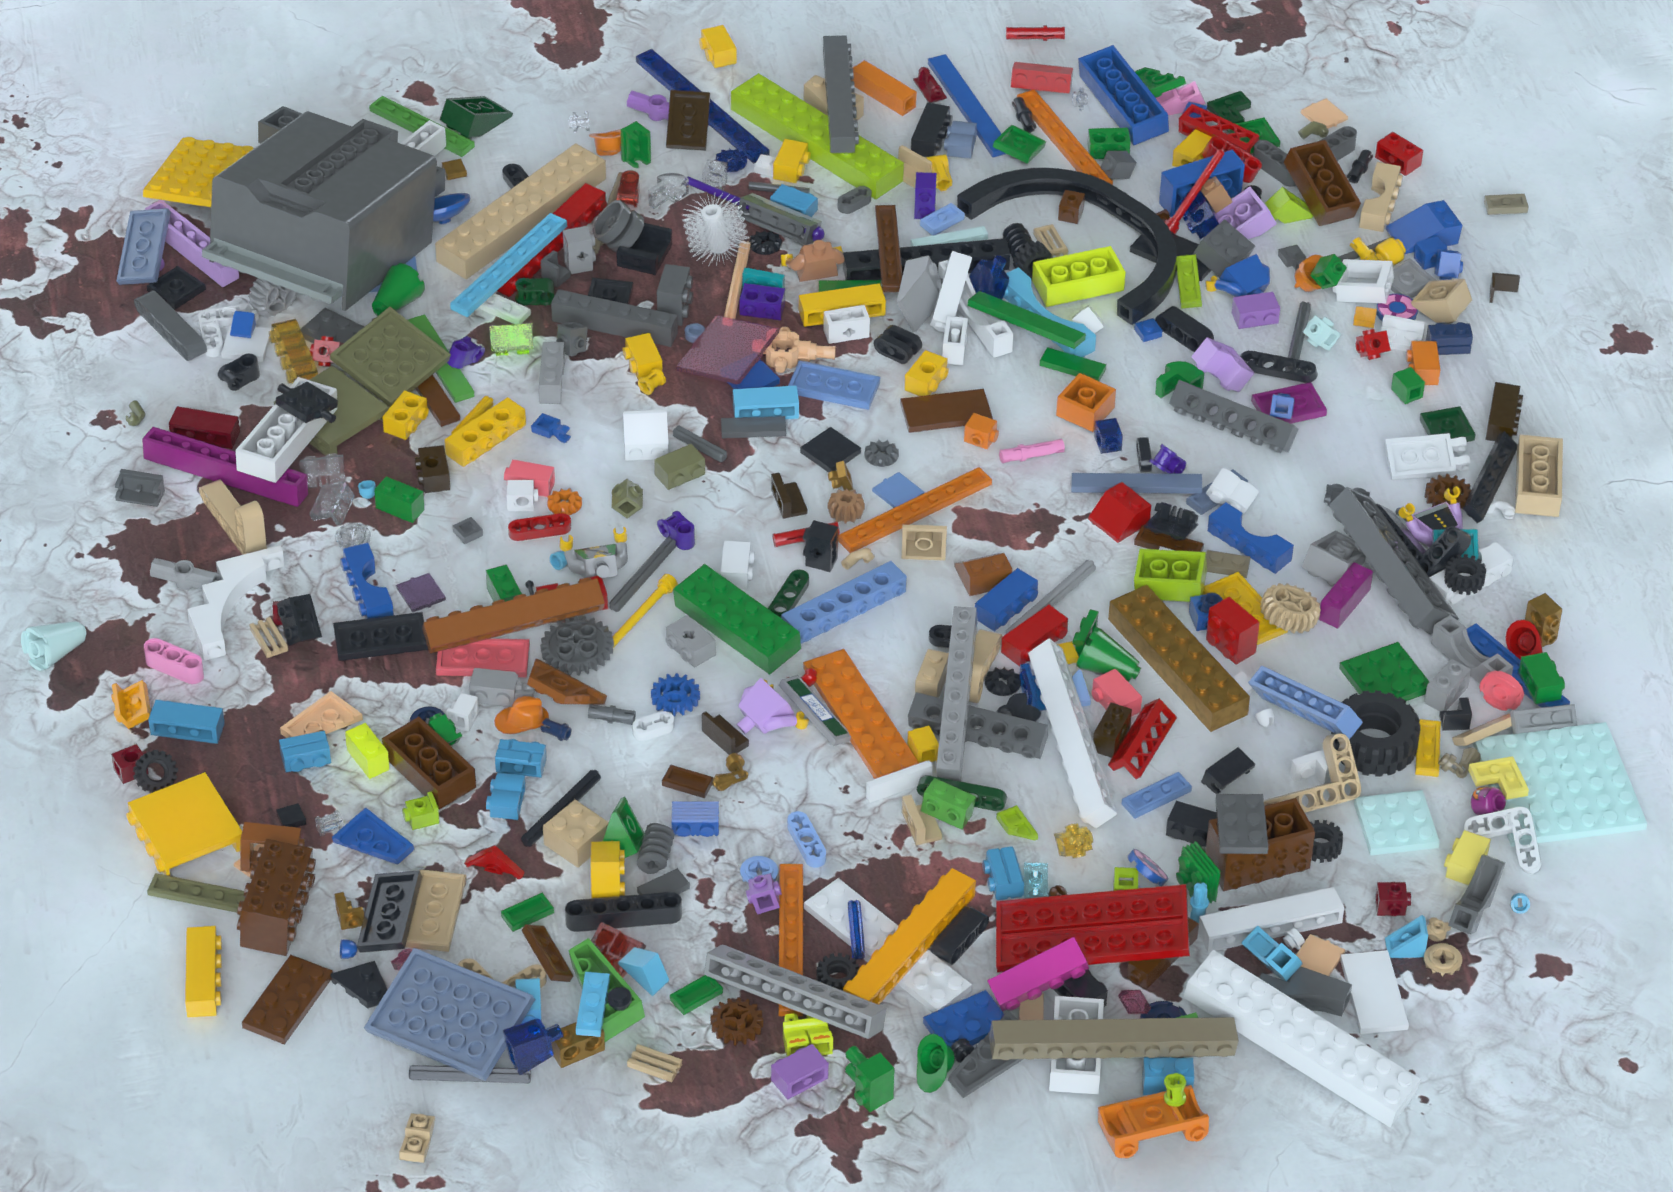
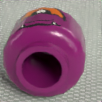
M1495 787L1477 788L1471 796V808L1477 816L1502 811L1506 805V799L1502 791Z

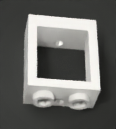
M1343 259L1342 263L1347 269L1337 286L1333 287V293H1336L1337 302L1386 303L1394 280L1392 261ZM1348 277L1378 279L1377 284L1347 283Z

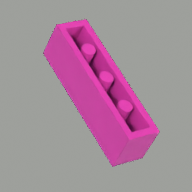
M1073 937L987 981L1002 1012L1005 1010L1012 1011L1027 999H1037L1042 995L1043 991L1049 988L1052 990L1059 988L1064 984L1065 980L1071 977L1073 979L1081 977L1089 967Z

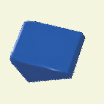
M235 311L230 336L251 338L256 326L255 314Z

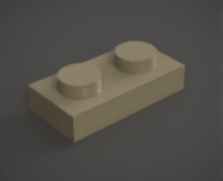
M1525 194L1485 195L1484 204L1488 215L1528 213L1529 206Z
M1207 550V572L1223 575H1232L1239 572L1244 578H1247L1250 556Z

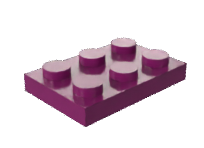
M1311 382L1252 394L1251 401L1256 410L1270 415L1273 394L1284 393L1294 397L1295 404L1292 418L1275 417L1290 424L1327 415V409Z

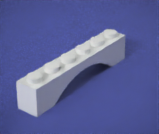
M948 260L939 262L938 274L942 279ZM967 273L958 310L964 318H968V324L993 358L1011 353L1013 332L1005 321L998 320L989 314L968 306V299L975 295L976 292Z

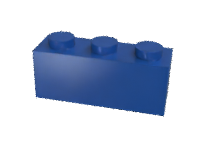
M1019 568L1014 570L975 603L978 622L994 632L1001 626L1006 625L1010 618L1015 614H1019L1023 607L1037 598L1038 580Z

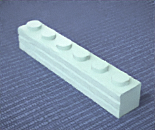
M985 226L911 239V246L988 240V233Z

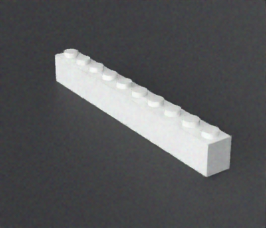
M1049 638L1028 653L1031 661L1029 665L1035 673V683L1041 691L1042 695H1040V698L1047 709L1045 714L1051 722V732L1057 740L1058 744L1056 747L1062 755V765L1068 773L1067 781L1073 789V799L1080 810L1078 812L1079 817L1085 824L1089 823L1096 829L1118 813L1063 649Z

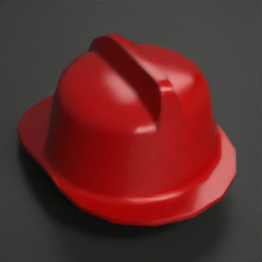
M1523 619L1517 620L1509 626L1505 636L1508 650L1521 660L1523 656L1543 653L1542 637L1534 624Z

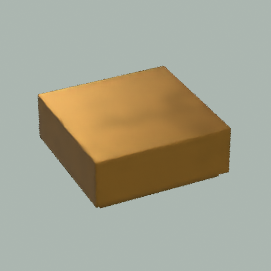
M461 158L442 162V168L445 169L447 180L467 176V170Z

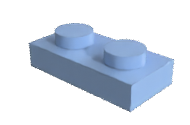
M950 203L920 219V226L931 235H936L964 220L965 213Z

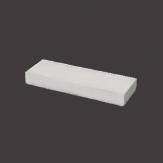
M495 293L478 307L517 326H520L531 315L530 308Z
M928 760L867 781V800L871 803L917 787L922 776H932L933 765Z

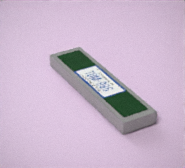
M798 675L780 681V688L833 746L850 741L851 736L846 727Z

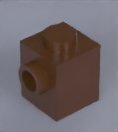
M1065 190L1059 204L1058 220L1078 224L1084 210L1085 194Z

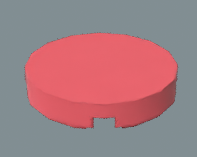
M1488 672L1480 681L1479 689L1484 694L1483 698L1494 708L1503 711L1508 709L1515 710L1523 701L1524 691L1522 686L1514 677L1505 672Z

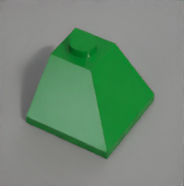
M624 796L611 814L603 841H620V850H625V858L638 853L645 833Z

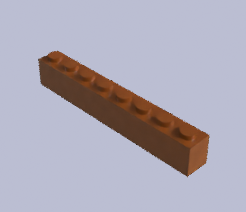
M584 578L579 580L577 584L570 585L569 583H564L557 586V589L554 590L541 589L536 591L534 595L526 596V594L515 596L513 600L506 602L505 600H497L492 605L486 607L477 605L470 608V611L467 612L454 611L449 613L447 617H430L426 622H423L422 628L429 653L603 610L605 602L598 579Z

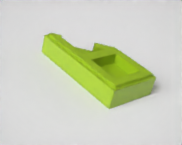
M1017 805L996 814V819L1007 834L1034 841L1038 840V833Z

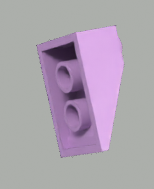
M1248 187L1232 198L1233 202L1217 213L1212 212L1200 221L1205 230L1210 233L1225 219L1247 239L1260 236L1277 224L1269 209L1251 187Z

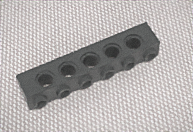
M1181 380L1178 381L1169 402L1174 407L1173 411L1185 416L1187 412L1192 414L1193 419L1199 422L1210 421L1212 422L1211 426L1223 431L1224 428L1232 430L1231 434L1243 438L1244 435L1251 438V442L1260 446L1263 443L1270 445L1269 449L1281 453L1282 450L1289 453L1299 430L1293 424ZM1198 398V405L1191 408V401ZM1213 406H1218L1217 413L1210 415V409ZM1236 413L1237 419L1229 423V416ZM1256 421V427L1253 430H1248V424ZM1270 429H1275V435L1272 438H1267V432Z
M916 692L908 713L909 726L913 729L930 726L932 732L940 736L944 699ZM969 705L965 742L970 741L978 743L982 747L998 748L1006 753L1022 754L1026 758L1041 759L1048 738L1047 724ZM931 715L938 716L936 718H930ZM981 726L980 729H974L973 727ZM998 731L1004 732L1003 734H1000V735L995 734V733L998 732ZM1018 737H1025L1026 739H1024V740H1018L1017 738H1018Z

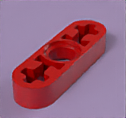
M565 513L513 520L508 525V535L514 541L564 535L571 531V517ZM537 525L545 526L543 529H536L534 527Z

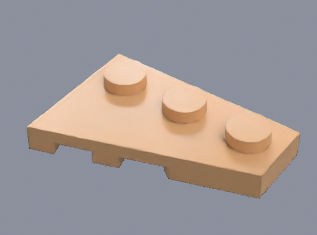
M330 691L280 727V731L286 738L325 731V734L362 721L363 716L362 713Z

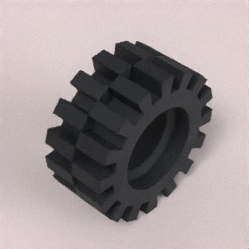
M1031 241L1030 245L1028 243L1024 244L1025 247H1020V252H1016V257L1013 258L1014 268L1019 267L1031 280L1033 262L1053 258L1050 251L1039 241H1036V243Z
M1464 554V557L1457 555L1456 559L1452 557L1447 562L1444 582L1445 584L1447 583L1448 588L1452 587L1453 592L1458 590L1461 595H1463V592H1466V595H1470L1472 591L1475 594L1484 586L1486 576L1485 564H1481L1482 560L1480 559L1475 560L1473 555L1471 558H1468V554ZM1459 573H1467V574H1470L1471 576H1463V575H1460Z
M153 750L145 753L136 761V766L133 768V772H135L133 777L134 780H137L138 783L136 784L138 787L141 786L143 791L153 793L174 784L173 782L177 779L176 773L178 768L175 767L177 763L171 759L172 756L170 754H165V751ZM151 763H158L163 767L164 776L161 780L155 781L149 778L147 768Z
M1315 820V824L1310 822L1315 830L1314 839L1322 838L1329 841L1326 843L1314 841L1312 861L1316 862L1317 859H1320V863H1324V859H1327L1328 862L1332 861V857L1337 859L1338 855L1341 854L1343 844V832L1340 831V827L1338 825L1334 827L1335 823L1333 822L1327 824V820H1323V823Z
M832 953L830 958L825 956L823 961H819L816 981L843 991L847 981H852L857 975L860 966L858 963L856 964L854 958L850 960V955L848 954L842 957V953H838V957H835L834 953ZM843 973L847 976L842 979H835L829 975Z

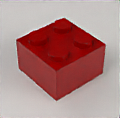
M1227 597L1209 608L1206 640L1227 659H1230L1237 665L1256 653L1260 622L1231 597Z

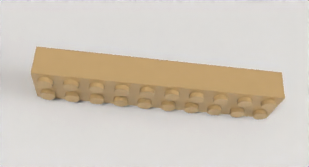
M575 143L435 243L436 262L467 280L519 242L548 214H553L585 183L596 187L606 179V160Z

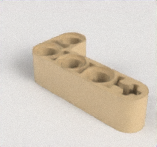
M980 629L976 635L969 702L979 703L984 677L999 653L1002 634Z

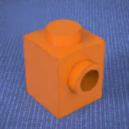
M973 413L965 425L964 442L988 449L992 442H996L999 435L997 421Z

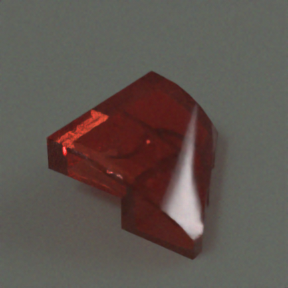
M602 922L591 939V942L622 978H624L627 972L618 965V962L634 947L646 948L644 943L624 935L620 930Z

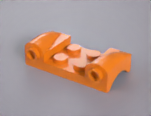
M1191 1085L1185 1086L1186 1101L1181 1106L1173 1107L1166 1104L1164 1101L1166 1091L1098 1107V1123L1115 1156L1118 1158H1130L1138 1151V1141L1182 1131L1188 1141H1201L1209 1132V1116L1201 1111L1196 1101L1193 1087Z

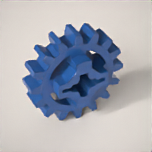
M678 673L674 677L666 674V679L659 677L658 683H653V689H651L652 705H656L657 711L664 709L666 712H672L673 716H676L677 712H680L683 716L685 715V710L692 712L693 706L697 707L698 700H700L699 684H695V679L693 678L687 680L686 674L683 677H679Z

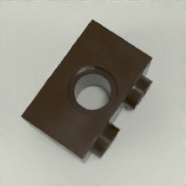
M444 445L418 448L419 457H415L416 470L421 471L417 472L418 483L423 485L424 493L450 490V476Z
M1115 703L1109 704L1093 735V741L1098 754L1110 758L1113 757L1130 729L1132 709Z

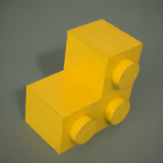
M620 841L591 842V898L625 896V882H620V875L625 874V850H620Z

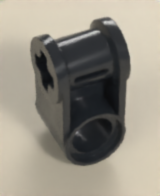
M250 353L244 354L238 359L223 365L218 371V378L221 381H225L228 384V388L232 391L239 390L248 383L257 380L260 376L258 359L254 354Z

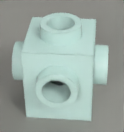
M1315 315L1307 323L1303 331L1309 337L1307 339L1309 343L1315 347L1321 346L1328 351L1341 336V333L1333 327L1334 323L1325 316L1321 319Z

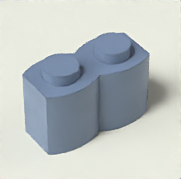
M953 121L952 126H948L947 138L944 141V150H947V156L972 158L977 137V123Z

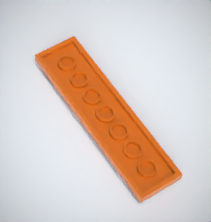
M845 649L803 662L804 670L812 668L817 671V681L814 686L830 711L848 730L851 736L850 742L874 779L919 764Z

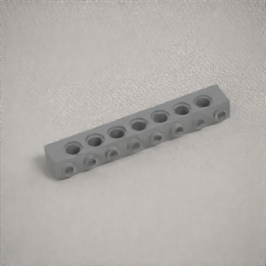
M954 606L936 770L937 777L961 781L978 624L977 608Z
M723 944L707 952L704 975L867 1039L881 1032L884 1028L886 1007Z

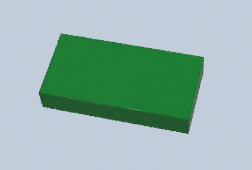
M542 892L502 910L501 917L511 931L514 932L523 928L525 924H532L554 914V907Z
M704 975L670 994V1001L683 1015H686L721 995L723 987L714 978Z

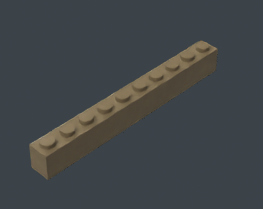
M1234 1017L996 1020L991 1022L989 1032L992 1059L1002 1060L1235 1056L1239 1042Z

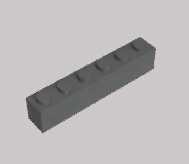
M559 289L551 302L553 322L562 324L577 322L587 326V329L627 338L650 333L655 344L668 347L672 346L678 334V317L676 314Z

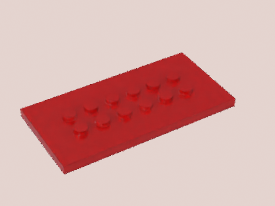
M1186 884L996 901L997 973L1005 972L1073 937L1088 965L1190 956Z

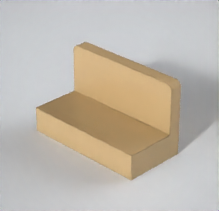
M903 145L899 147L898 159L904 162L903 182L915 188L916 172L931 173L932 162Z
M912 795L902 796V814L915 844L921 845L942 840V833L936 819L921 812L922 804L916 806Z

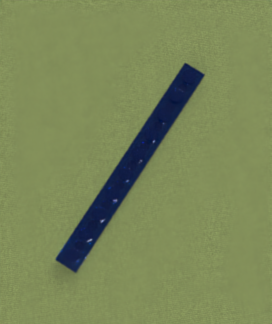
M653 49L636 56V63L669 91L702 92ZM710 99L708 120L710 127L753 164L757 162L761 154L770 156V150Z

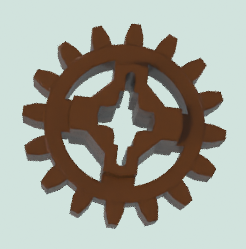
M1439 474L1437 480L1431 478L1430 483L1426 484L1424 497L1427 498V504L1432 503V507L1444 502L1450 505V501L1444 497V492L1449 488L1450 494L1454 496L1453 488L1457 486L1460 494L1456 500L1457 503H1460V508L1463 509L1471 492V485L1465 484V479L1458 480L1457 475L1451 478L1449 474H1446V477H1442Z
M737 997L736 1002H732L730 998L727 999V1004L719 1002V1009L713 1008V1015L710 1017L712 1033H716V1038L724 1037L725 1044L731 1040L734 1046L738 1044V1041H742L746 1045L748 1038L754 1041L755 1034L760 1035L761 1028L763 1027L762 1010H758L757 1004L750 1005L749 999L741 1002L740 997Z

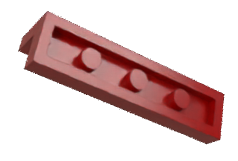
M1191 104L1179 117V133L1189 136L1196 129L1211 137H1221L1249 154L1251 148L1259 140L1258 134L1194 104ZM1192 112L1199 114L1201 117L1192 118L1190 117V115ZM1214 121L1217 125L1209 126L1206 122ZM1231 129L1234 133L1226 134L1223 130ZM1248 137L1251 140L1248 143H1245L1241 141L1240 138Z
M1160 698L1145 704L1108 763V766L1113 771L1125 767L1135 779L1141 778L1177 719V716ZM1161 712L1168 718L1166 723H1161ZM1151 727H1156L1157 738H1152ZM1142 742L1147 743L1148 753H1143ZM1133 757L1138 759V769L1130 762Z

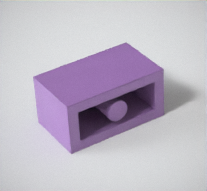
M1273 292L1233 297L1232 315L1238 329L1278 324L1280 306Z
M811 1044L772 1064L771 1081L788 1100L828 1079L829 1063L815 1046Z

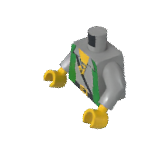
M623 527L624 532L621 534L616 533V528L613 529L614 540L617 544L572 550V535H568V542L563 541L561 536L559 547L562 551H565L564 555L571 572L580 574L583 578L617 576L618 569H621L628 561L627 544L625 543L627 541L626 528Z

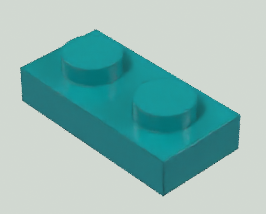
M744 268L742 288L744 283L785 288V275Z

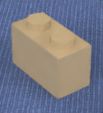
M932 649L927 650L915 681V693L918 692L939 698L946 681L949 653Z

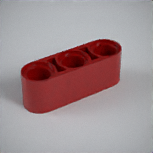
M1214 136L1209 140L1202 152L1203 158L1214 156L1219 149L1224 152L1233 150L1245 164L1243 182L1251 183L1262 167L1259 159L1221 137Z

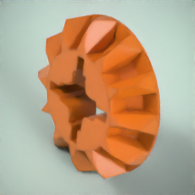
M561 488L559 492L553 491L552 495L548 496L547 506L554 514L565 513L572 515L580 510L582 497L579 496L578 491L572 492L570 488L566 491Z

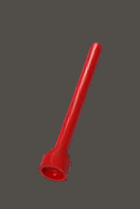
M1217 150L1173 217L1164 221L1171 233L1176 234L1179 230V221L1224 156L1223 150Z

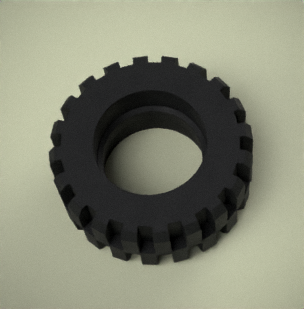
M1369 690L1363 691L1361 694L1355 693L1349 696V699L1346 698L1341 702L1350 706L1363 722L1349 739L1357 771L1362 772V775L1369 776V774H1375V777H1382L1383 774H1395L1396 770L1401 771L1406 768V765L1411 764L1417 752L1421 726L1419 723L1420 719L1410 704L1406 705L1404 699L1401 697L1396 698L1394 694L1389 692L1384 694L1381 693L1382 691L1377 690L1370 693ZM1377 729L1391 736L1375 738L1367 736L1360 731ZM1335 739L1333 741V747L1336 750H1338L1340 744L1339 741Z

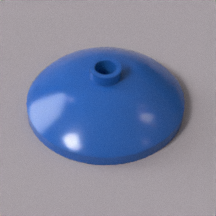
M455 193L436 197L434 201L433 222L439 221V224L450 222L452 217L461 213L471 200L468 193Z

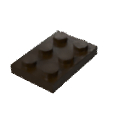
M670 90L666 148L706 151L710 92Z

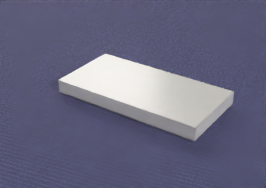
M1388 950L1341 954L1340 961L1347 983L1352 984L1350 998L1360 1034L1408 1030L1409 1023Z

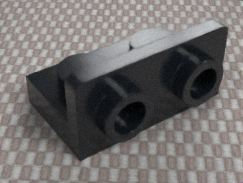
M311 594L289 597L277 603L278 614L281 618L288 646L322 637Z

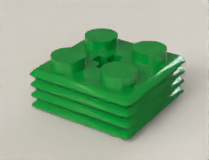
M1198 842L1190 843V846L1188 844L1186 847L1183 846L1181 856L1178 858L1179 872L1176 873L1178 883L1180 885L1186 884L1190 897L1193 896L1196 883H1205L1207 885L1209 903L1216 902L1221 870Z

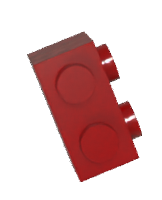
M1391 132L1377 142L1375 158L1386 164L1401 166L1400 173L1404 176H1407L1421 166L1423 149L1395 132Z

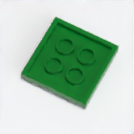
M1399 642L1340 662L1339 669L1358 694H1361L1363 691L1369 690L1370 693L1377 690L1382 691L1381 693L1384 694L1392 693L1396 698L1401 697L1405 701H1409L1426 695L1427 685L1430 682Z

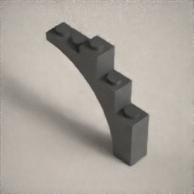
M1300 967L1287 981L1261 973L1259 977L1312 1011H1321L1342 1017L1350 1000L1352 984L1304 967Z

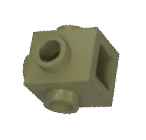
M629 479L615 485L612 489V508L628 519L643 508V489Z

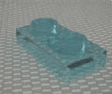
M1024 862V899L1048 897V863Z

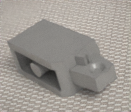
M474 668L469 684V694L478 697V704L512 707L517 698L522 696L534 697L535 688L527 685V683L519 682L518 674L511 671Z

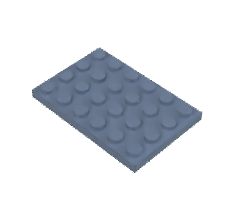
M413 948L364 1028L370 1034L486 1081L533 1005L535 998L531 994Z

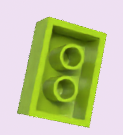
M1139 549L1134 576V589L1136 590L1148 585L1161 600L1190 602V597L1203 595L1207 574L1206 552Z

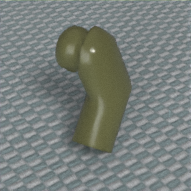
M1313 121L1299 130L1298 133L1302 139L1307 138L1311 134L1324 138L1328 135L1329 130L1323 123Z
M134 400L129 404V408L132 411L129 413L131 416L126 415V421L130 426H138L145 417V412L140 403Z

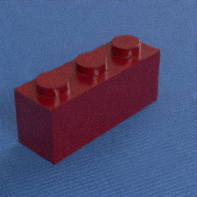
M179 406L176 407L168 423L170 432L227 449H233L240 433L238 416Z

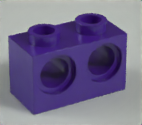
M916 172L914 219H922L935 212L937 173Z
M744 283L740 296V315L781 320L785 307V288Z

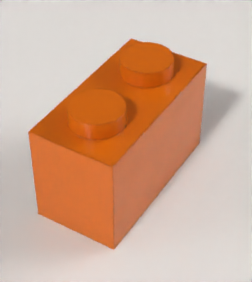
M1411 341L1410 350L1406 351V362H1410L1408 368L1412 367L1425 381V385H1438L1440 363L1437 341Z

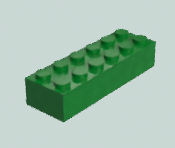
M703 564L673 588L675 606L769 675L801 650L800 631L706 564Z

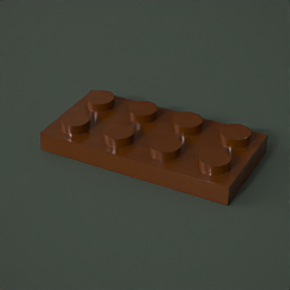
M290 955L243 1019L242 1028L285 1045L331 981L330 974L333 973V970Z

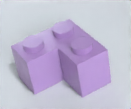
M1206 338L1192 355V358L1197 363L1196 367L1204 373L1210 372L1213 376L1219 378L1221 381L1220 385L1228 391L1232 389L1240 392L1254 374L1233 347L1210 338Z

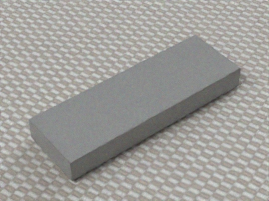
M1575 704L1510 711L1513 734L1578 726Z

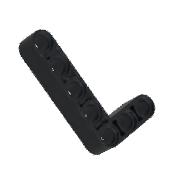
M1376 504L1429 577L1446 569L1448 560L1450 561L1452 557L1456 559L1457 555H1462L1471 544V537L1467 532L1451 526L1426 551L1393 511L1380 504Z

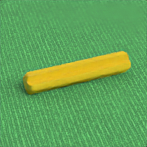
M484 396L452 430L451 434L489 410L494 404L493 398Z

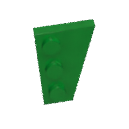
M1147 67L1134 71L1155 98L1160 97L1164 92L1186 84L1185 77L1183 76L1174 78L1171 73L1162 75L1159 70Z

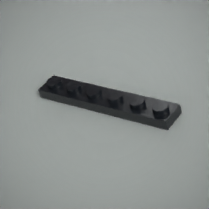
M1505 431L1498 435L1463 506L1467 515L1476 523L1484 520L1517 451L1518 445Z

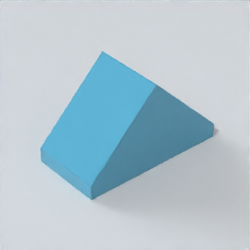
M1421 915L1385 937L1386 948L1390 958L1424 957L1428 940L1425 917Z
M634 947L618 962V965L652 996L669 981L659 954L656 952Z

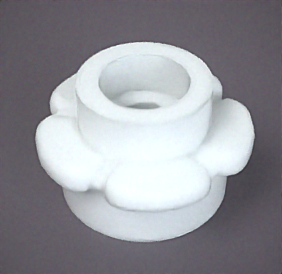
M1295 928L1284 931L1285 937L1283 940L1290 949L1296 948L1300 950V946L1305 943L1302 935Z

